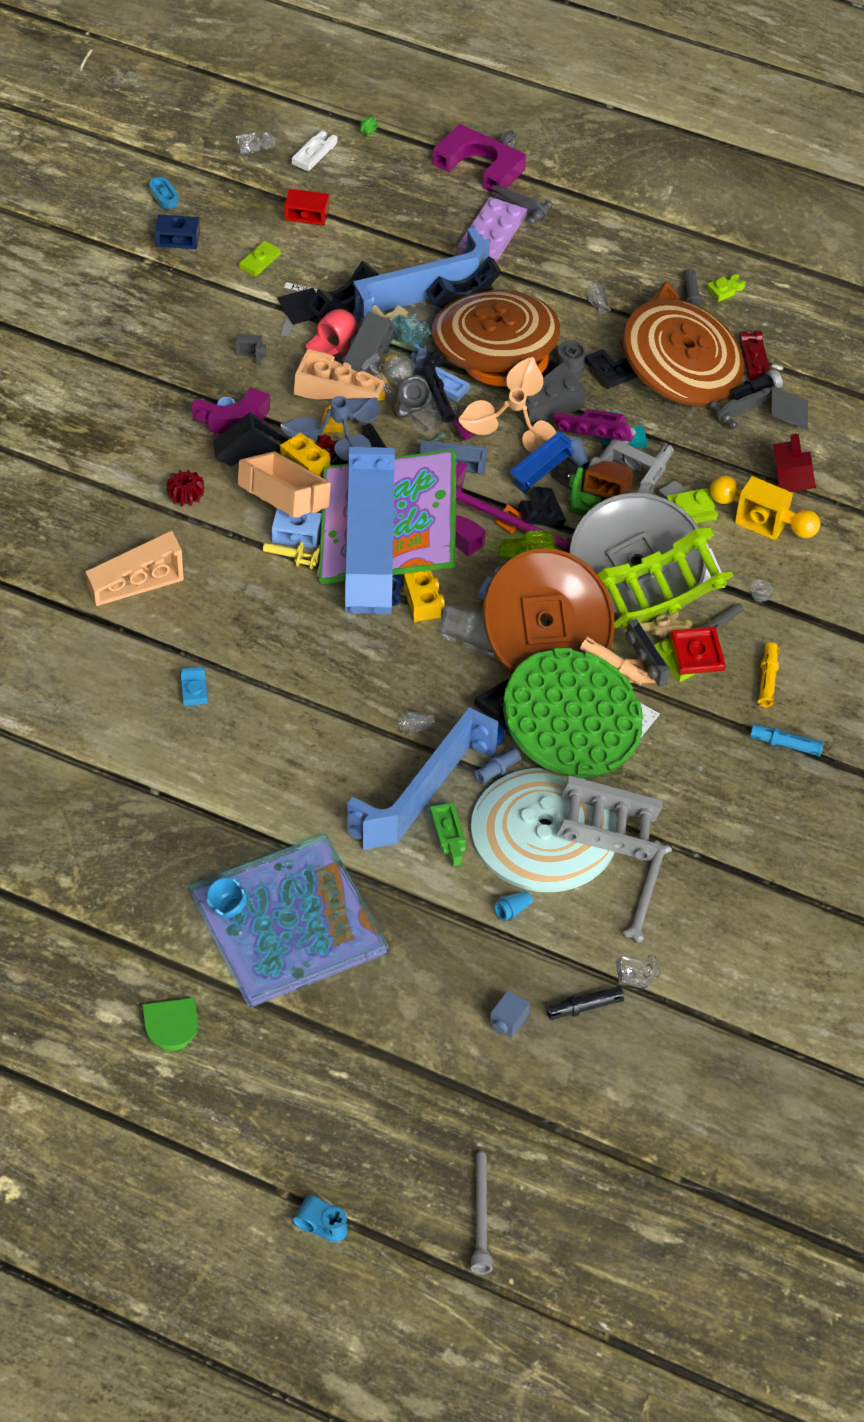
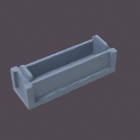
M421 440L419 454L455 449L456 465L461 461L467 464L466 472L485 475L487 447Z

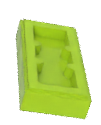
M263 241L239 263V269L256 277L281 255V249Z

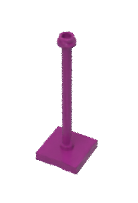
M461 461L458 462L456 465V502L459 500L562 548V551L570 553L572 538L568 537L567 540H564L463 493L462 487L467 464Z

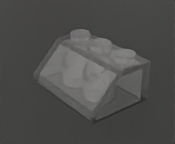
M460 604L446 605L437 632L443 634L442 638L452 642H456V639L465 642V647L477 650V648L486 650V655L497 658L485 634L483 613Z

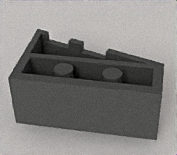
M368 311L366 317L362 318L359 325L360 329L357 335L352 338L350 349L347 355L343 356L341 364L346 362L351 365V369L357 372L365 371L374 376L381 365L379 362L383 354L388 355L391 350L388 346L393 339L398 340L400 333L391 320Z
M564 362L543 378V386L540 392L533 396H527L525 406L527 407L532 427L537 421L549 422L554 420L553 415L555 412L569 414L584 408L586 389ZM517 411V416L527 427L523 411Z

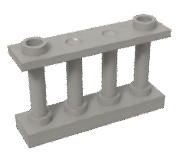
M573 776L567 778L562 788L561 797L570 799L568 820L563 819L556 837L636 857L640 860H652L659 848V844L649 841L651 821L655 822L662 810V800ZM580 802L594 806L592 826L578 822ZM604 809L617 812L616 832L602 829ZM627 815L641 819L639 838L625 835Z

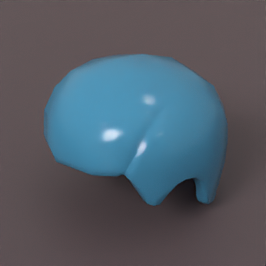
M222 877L210 885L207 890L206 901L212 911L219 917L232 918L240 914L247 905V894L243 886L235 878Z

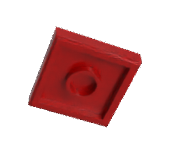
M716 627L670 631L669 637L679 675L725 671L726 664Z

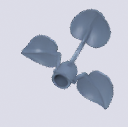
M337 396L331 400V409L327 410V415L321 427L314 418L301 417L287 423H281V430L291 438L301 432L316 443L318 441V434L323 432L331 416L335 422L343 423L346 439L339 440L336 443L335 454L341 460L349 462V447H371V444L361 434L350 438L347 418L350 420L355 419L359 423L375 420L379 415L378 399L353 398L348 401L345 397Z

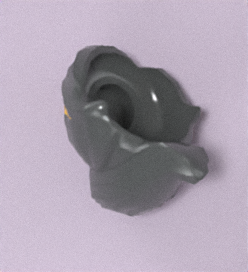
M412 375L397 384V402L393 403V411L398 417H409L413 412L426 408L431 402V391L426 379L422 376Z

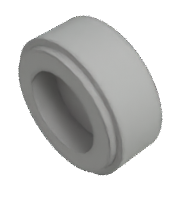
M775 368L765 372V375L770 380L769 388L772 386L778 389L783 387L781 375Z

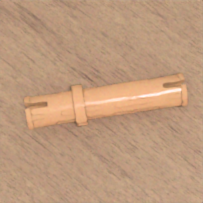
M588 636L580 647V650L592 653L606 660L626 678L639 686L642 685L648 675L647 672L631 664L629 659L626 658L625 660Z

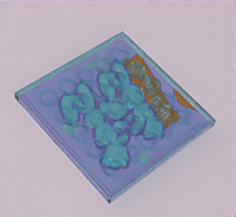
M327 834L188 885L189 892L248 1008L390 953L388 943ZM222 877L235 878L243 886L247 894V905L240 914L232 918L219 917L212 911L206 901L208 888L214 881Z

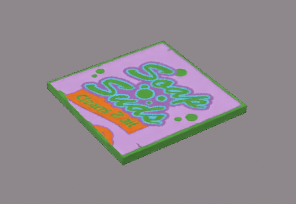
M455 449L395 457L392 575L454 568L456 541ZM349 463L324 467L323 478L331 482L329 508L322 509L319 581L321 584L346 581Z

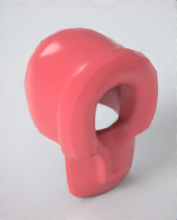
M335 309L328 312L318 323V333L306 344V350L310 349L332 356L346 355L350 349V342L357 333V323L354 316L344 309ZM335 335L338 337L339 344L333 345L328 339Z

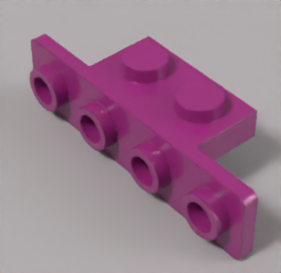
M586 409L582 416L557 412L553 415L558 429L563 432L629 442L634 438L629 425L625 423L626 420L623 414Z

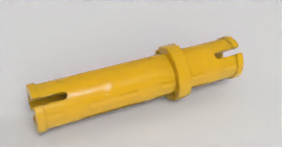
M772 642L765 644L764 657L760 664L762 676L758 704L765 708L773 705L776 672L779 670V662L777 661L779 646Z

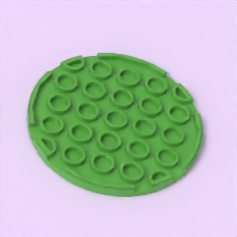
M553 648L551 651L538 652L528 657L515 669L505 688L503 711L511 736L528 757L554 773L577 778L603 776L621 767L631 757L640 742L643 712L640 701L637 700L633 692V686L616 667L597 655L589 652L573 651L572 648Z

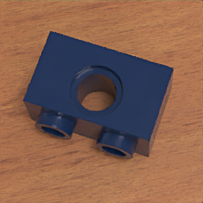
M158 214L155 228L156 247L197 249L200 236L199 217Z

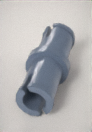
M511 748L503 755L490 759V763L475 771L477 781L485 784L496 775L501 776L506 772L507 768L521 761L520 753L516 749Z

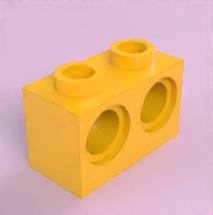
M301 432L280 445L282 456L320 477L324 475V467L330 466L331 458L329 453L325 449H321L311 438H307Z
M431 570L404 574L403 588L413 621L418 622L441 618V608H444L445 604L443 595L438 593V578L433 577Z

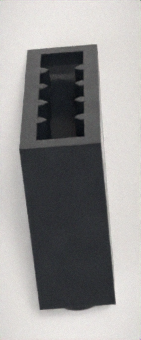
M249 412L213 441L215 458L220 462H224L232 467L239 460L274 451L281 455L280 445L291 439V437Z

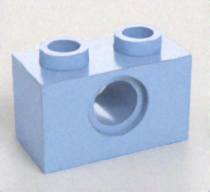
M277 509L272 526V543L299 546L302 541L304 542V547L317 548L321 534L322 513L310 512L302 514L301 517H291L281 509Z

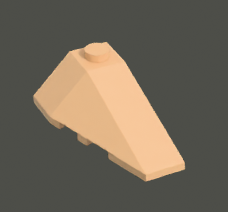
M307 349L295 373L294 395L314 400L333 399L337 396L347 399L379 398L385 381L365 371L357 372L351 369L350 364L346 362L341 364L335 361L334 356Z

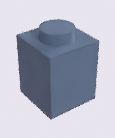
M508 990L492 1010L490 1026L498 1034L506 1035L512 1039L529 1017L530 1003Z

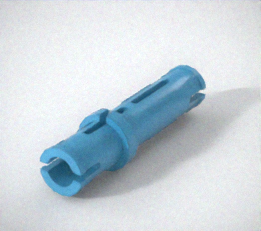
M756 723L753 724L750 735L751 739L771 743L770 745L774 747L775 745L784 746L819 757L824 744L823 741L781 731L778 727L773 729Z

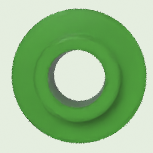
M366 117L360 124V132L370 136L378 127L376 119L374 117Z

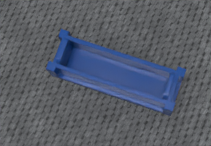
M561 431L557 432L510 470L513 484L523 493L531 490V486L568 456H573L574 450L571 449L572 441Z

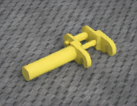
M302 541L297 549L264 543L263 552L297 558L295 559L296 566L299 567L300 564L310 565V569H313L320 560L321 545H319L317 551H314L313 555L303 553L304 542ZM303 556L311 558V561L304 560L302 558Z

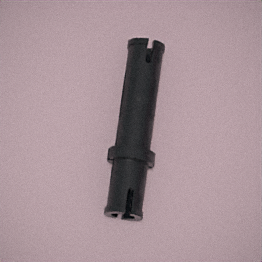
M427 365L422 369V374L428 383L442 421L444 423L452 422L456 415L444 391V383L438 377L435 366Z
M616 986L579 997L569 996L567 1000L547 1004L546 1009H549L546 1011L550 1021L569 1015L575 1017L580 1012L623 1002L624 997L621 996H624L621 986Z

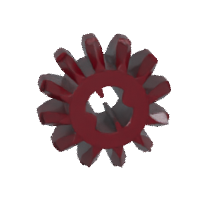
M179 469L178 474L172 473L170 479H167V495L174 504L180 503L182 507L184 504L192 506L193 502H200L201 497L204 496V481L197 472L191 473L189 469L186 472H182Z

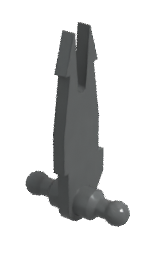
M495 185L491 187L501 193L499 194L494 191L491 193L497 199L526 208L527 215L532 216L528 219L530 225L535 224L536 220H543L547 216L548 209L552 207L550 200L546 201L543 205L535 198H527L519 193L504 189V187Z
M772 387L762 389V391L747 395L738 400L734 399L724 407L719 406L717 401L714 400L710 402V407L715 410L716 418L720 422L728 423L731 429H735L738 424L732 417L742 415L772 397L770 393L772 392Z

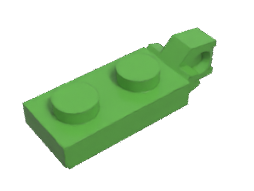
M455 803L430 806V814L443 854H449L452 866L462 865L463 855L461 851H466V840Z

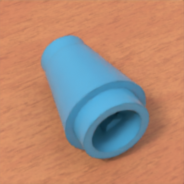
M528 891L500 897L494 904V910L499 919L510 921L531 905L533 900Z

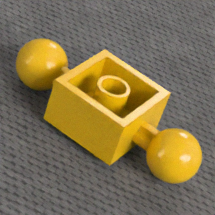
M723 475L715 478L710 485V495L717 503L728 504L732 501L739 503L735 524L775 541L787 523L791 524L793 532L798 537L804 539L815 536L820 529V519L815 512L811 510H801L797 513L790 511L793 493L764 480L751 476L743 490H739L737 482L732 477Z

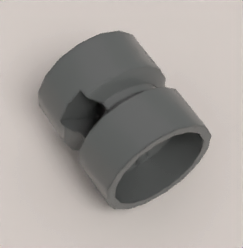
M572 340L561 343L558 347L556 367L564 362L579 380L584 372L585 347L581 343Z

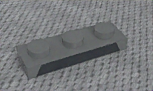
M637 619L629 621L627 632L625 633L627 643L633 646L638 660L644 663L649 677L654 679L658 687L666 685L670 669Z

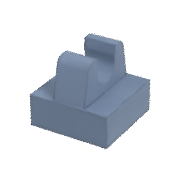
M418 348V353L412 352L409 373L423 375L422 369L426 364L424 360L429 357L426 348Z

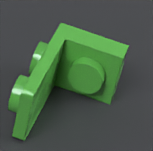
M578 467L576 475L572 474L569 487L572 489L569 492L568 503H571V513L585 516L594 506L602 502V497L581 492L583 468Z

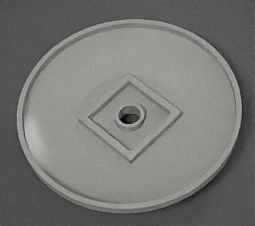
M646 493L621 494L597 504L582 518L573 534L570 554L584 561L596 574L600 573L604 568L616 567L629 563L630 567H633L634 565L631 563L632 558L639 557L642 559L658 551L664 554L674 548L673 543L682 539L694 529H698V526L682 508L665 498ZM694 549L686 554L687 557L685 559L699 586L703 583L707 567L699 551ZM673 561L663 566L661 571L674 598L690 591L677 563ZM647 573L639 576L637 580L650 607L666 602L653 574ZM625 581L617 583L616 586L628 612L641 610L630 585L626 584ZM610 595V599L614 610V618L619 619V612ZM653 618V619H650V620H647V621H644V622H652V621H653L654 619H656V618Z

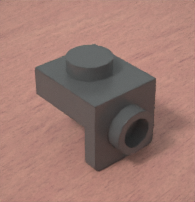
M236 334V355L256 356V365H260L261 358L266 356V344H262V335Z

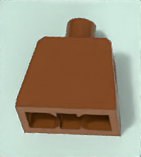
M603 461L586 470L583 491L606 498L627 494L631 489L633 469L625 464Z

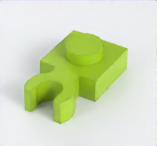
M734 274L729 280L722 277L707 283L706 290L717 302L734 296L736 291L743 290L746 282H739L740 275Z

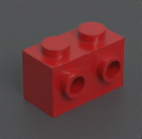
M289 188L284 204L285 220L325 226L329 212V194Z

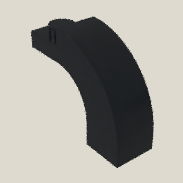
M488 256L479 268L466 279L449 281L439 276L426 292L434 305L444 308L450 302L462 296L480 291L494 290L492 283L500 276L502 271L495 259Z
M361 261L344 286L335 291L318 289L307 306L321 319L328 312L335 309H344L353 313V309H355L354 281L377 276L379 273L367 262Z

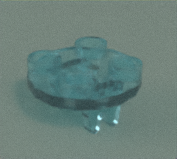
M399 314L393 319V323L403 332L400 336L405 344L409 345L411 343L413 349L418 353V348H425L423 341L432 333V330L428 328L429 324L426 322L422 324L421 321L417 320L418 315L416 314L408 318Z

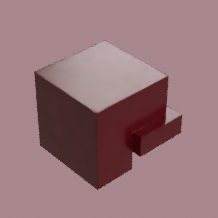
M799 434L790 435L791 441L773 444L779 487L789 492L816 488L811 451L801 452Z

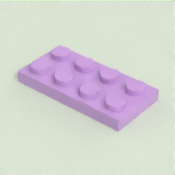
M490 197L470 226V228L475 227L484 240L490 238L489 257L494 258L496 262L527 216V209ZM467 232L457 246V253L466 254Z

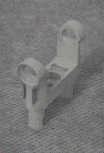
M630 427V430L634 437L636 435V431L633 427ZM612 439L599 457H594L588 468H591L603 461L612 462L613 460L625 464L645 475L640 482L641 486L638 493L652 495L655 484L665 471V464L674 453V449L670 445L665 449L667 444L664 443L657 454L652 457L629 446V441Z

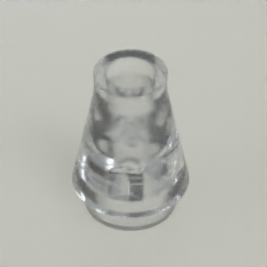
M600 284L589 286L586 290V299L598 311L599 315L604 316L608 314L611 308L605 288Z
M404 711V713L398 715V729L400 733L408 735L434 728L433 714Z

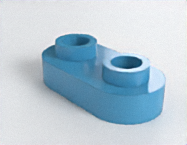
M155 177L149 182L150 193L162 208L172 209L178 205V193L168 179Z

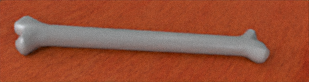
M658 840L653 841L659 844V848L652 858L632 927L623 931V935L626 938H633L637 943L644 940L641 929L663 856L672 851L669 845H662Z

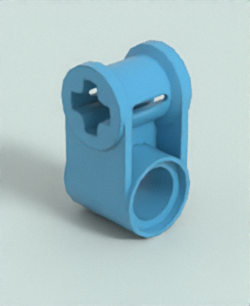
M313 1195L305 1197L293 1218V1222L300 1229L316 1234L331 1242L343 1240L348 1232L346 1225L347 1217L344 1210L326 1203Z

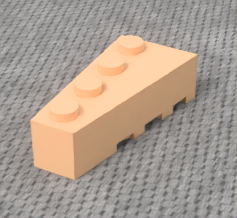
M173 531L86 571L87 587L95 605L99 606L183 581L182 550Z

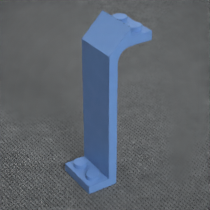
M475 227L468 228L466 254L354 281L355 309H353V313L359 324L362 318L366 317L368 311L373 313L372 307L374 305H377L383 312L394 309L398 305L402 307L430 300L426 291L439 276L449 281L466 279L489 256L490 238L484 240Z
M349 447L345 613L392 614L395 448Z
M469 707L392 807L376 809L355 797L349 800L347 803V832L352 837L363 840V850L397 844L470 747L479 753H484L490 757L493 756L496 752L498 721Z

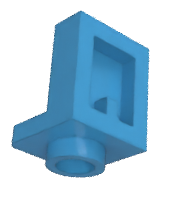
M204 667L181 669L184 706L208 704Z

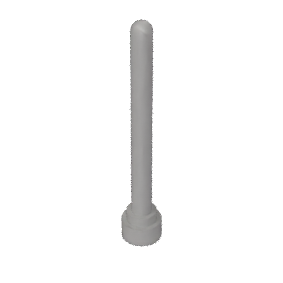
M479 1151L476 1154V1251L470 1258V1269L476 1274H487L493 1270V1258L487 1251V1155L483 1151Z

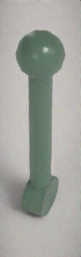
M440 432L438 433L437 437L432 439L431 441H443L446 438L445 433ZM420 448L416 450H410L408 452V455L418 454L420 452Z

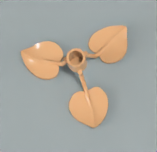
M530 357L518 363L508 373L506 384L510 390L509 399L504 402L499 411L494 413L493 405L487 401H475L465 409L458 419L463 428L476 435H489L498 428L496 417L500 416L507 407H510L514 411H523L529 430L523 434L522 442L524 448L529 453H533L556 434L555 429L548 422L537 421L533 427L530 423L527 407L525 406L527 396L537 394L543 386L542 373L535 359Z

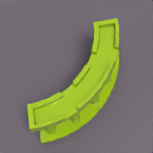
M711 528L694 529L688 535L673 543L674 548L664 554L658 551L641 559V564L630 567L629 563L616 567L604 568L597 574L606 589H608L619 612L620 618L614 622L615 628L623 627V629H627L628 622L635 619L640 623L668 612L670 615L675 614L682 609V606L714 589L718 590L727 585L726 581L734 576L733 573H719L706 546L708 544L707 541L714 536ZM694 549L699 551L711 576L710 579L699 586L685 559L687 557L686 554ZM673 561L678 564L690 591L674 598L661 571L663 566ZM647 573L653 574L666 602L650 607L637 580L639 576ZM625 581L626 584L630 585L641 610L628 612L616 586L617 583Z

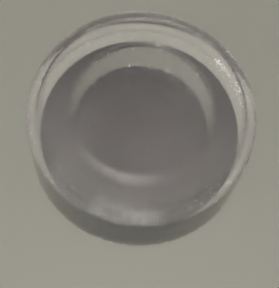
M508 130L500 137L498 142L513 148L518 142V135L513 130Z

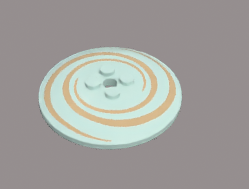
M546 768L523 769L498 779L478 799L471 820L473 845L481 861L500 879L516 887L536 892L566 891L593 880L612 860L615 854L613 851L556 837L563 819L568 820L570 799L561 797L562 788L568 776L554 773ZM580 802L579 823L592 826L594 806ZM604 809L602 829L616 832V813ZM548 819L552 823L550 825H542L539 821Z

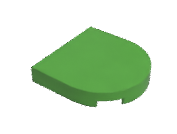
M195 998L143 1004L146 1035L150 1042H153L163 1050L175 1051L185 1048L197 1035L198 1019Z

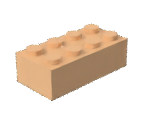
M274 451L239 460L238 485L246 489L247 492L260 497L261 500L274 505L275 508L286 512L289 516L301 517L302 514L316 513L321 509L329 508L331 482Z

